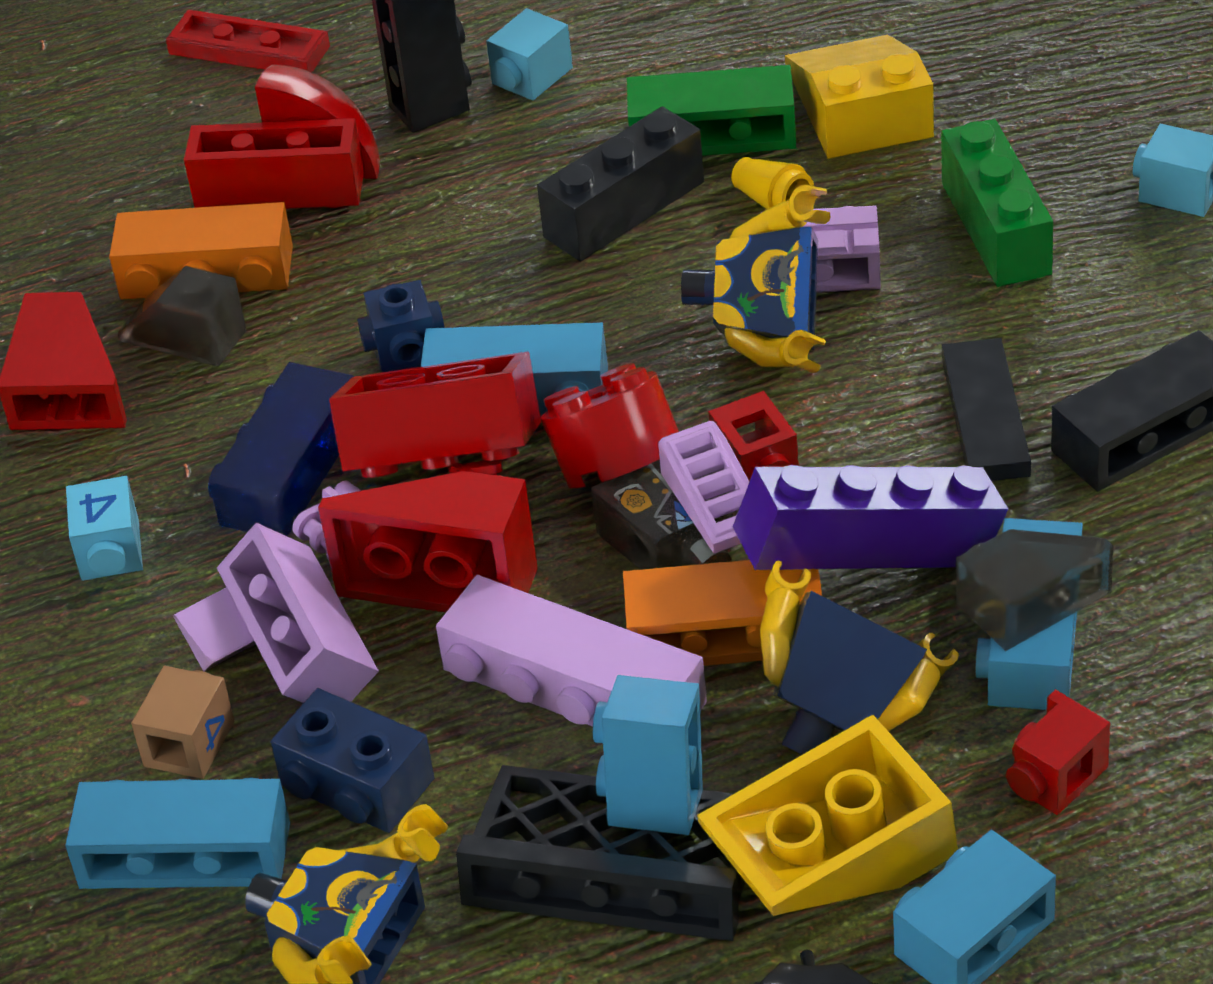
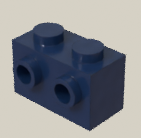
M317 688L270 741L281 785L291 794L301 799H314L338 810L341 815L354 823L362 824L365 822L387 833L393 830L435 779L426 734L320 688Z

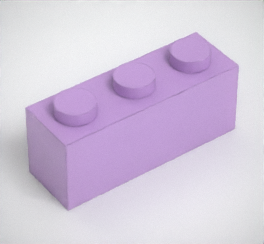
M255 523L217 566V570L282 695L302 703L317 688L351 702L379 670L312 549L303 543Z

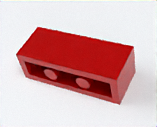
M355 118L193 125L190 128L184 156V164L194 208L279 202L285 203V209L310 207L339 208L342 206H358L360 203L364 166Z

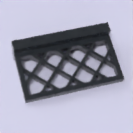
M502 765L473 835L464 834L456 851L461 905L733 941L739 924L738 904L745 880L700 826L697 815L734 793L703 790L691 827V831L702 842L685 850L677 852L667 842V840L681 834L633 828L631 829L635 832L634 834L610 844L600 834V832L613 827L608 826L607 808L586 817L575 808V806L588 800L606 802V797L597 796L596 776ZM512 791L536 793L544 797L519 809L510 800ZM558 813L568 823V825L544 835L533 825ZM517 831L526 842L500 838ZM584 840L592 850L568 848L567 846ZM650 848L660 859L633 855ZM718 857L728 868L700 864Z

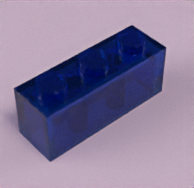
M293 362L287 364L277 381L267 387L262 403L250 421L244 423L239 429L236 442L222 463L216 464L210 474L208 492L209 496L213 498L219 526L248 532L255 523H258L288 537L296 517L305 510L339 456L329 398L354 375Z

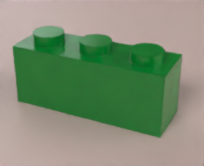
M791 65L626 77L629 127L663 106L700 129L702 156L797 149Z
M996 118L974 121L963 126L941 130L942 185L996 287L1052 275L1053 219Z

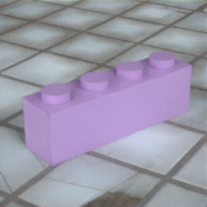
M480 575L474 577L436 625L443 670L451 672L461 680L474 681L506 693L518 702H529L561 714L576 724H587L593 727L597 703L599 701L608 702L617 675L698 683L700 711L707 702L703 657Z

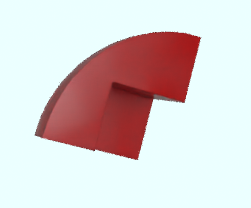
M271 65L263 71L255 85L262 122L355 118L364 166L363 179H377L380 158L374 135L364 115L342 90L317 74L292 66Z

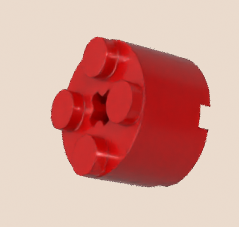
M629 363L600 375L603 383L601 386L582 392L579 391L578 386H573L558 391L544 399L548 411L541 416V421L569 488L585 487L581 476L597 471L600 481L604 482L640 469L660 459L659 441L663 437L679 432L656 372H647L645 367L636 368L634 363Z

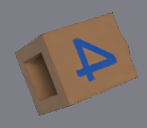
M163 666L131 722L144 767L204 779L235 721L224 677L214 676L199 670L189 671Z

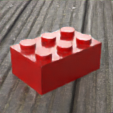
M529 351L355 376L329 398L342 472L361 469L362 477L364 478L389 475L398 471V464L421 461L423 469L448 467L459 462L458 455L479 452L482 454V460L485 461L510 458L519 454L518 447L526 445L541 423Z

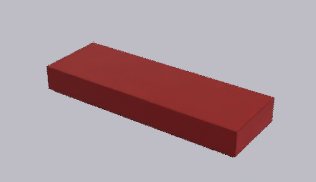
M187 10L166 38L167 49L170 55L263 70L271 65H286L313 72L330 47L328 31L195 10Z

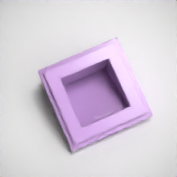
M227 587L173 615L204 672L256 644Z

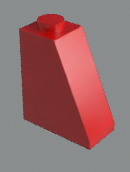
M82 292L24 294L0 375V398L10 430L125 428L127 418L117 379Z

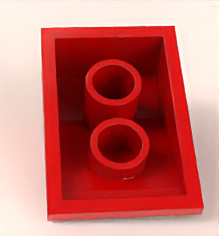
M461 471L322 498L318 506L335 591L338 597L446 613L476 575L529 593L538 570L525 479Z

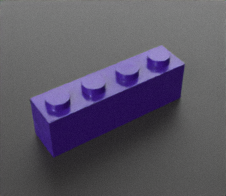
M797 465L755 467L732 527L755 570H771L774 563L778 560L782 561L780 570L983 567L988 556L989 544L994 543L1009 508L983 467H916L910 465L902 467H859L854 465L844 467H802Z

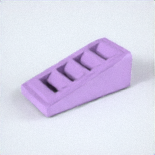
M708 421L663 437L658 444L661 475L713 554L741 544L732 527L736 516L717 523L715 521L717 517L739 510L749 484L746 474L714 421Z

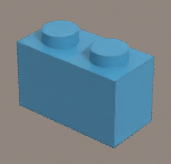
M617 675L608 702L599 701L597 703L593 719V740L595 743H603L604 755L601 756L597 768L596 793L597 796L606 797L608 826L689 835L703 792L699 684Z
M991 829L972 846H964L958 849L949 858L944 869L924 886L914 887L903 895L893 911L894 955L931 984H981L1055 920L1056 875Z

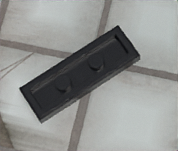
M993 338L942 344V363L965 466L983 467L991 481L1031 477V458L1002 339Z

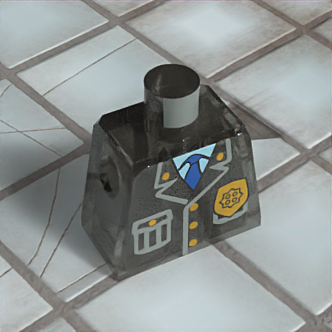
M660 459L640 469L591 487L596 532L639 569L732 562L729 552H731L733 547L713 554L661 475ZM733 512L715 518L716 523L733 517Z

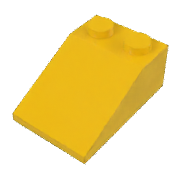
M887 34L785 55V65H791L792 80L827 159L934 137L933 82L918 52Z
M874 715L867 717L697 815L700 826L773 916L901 888L949 860L958 850L952 802Z

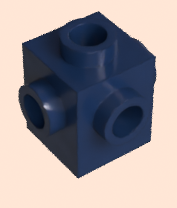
M421 280L403 284H392L385 288L363 292L367 316L357 318L364 352L375 351L381 373L421 367L426 328H445L438 300L427 302Z

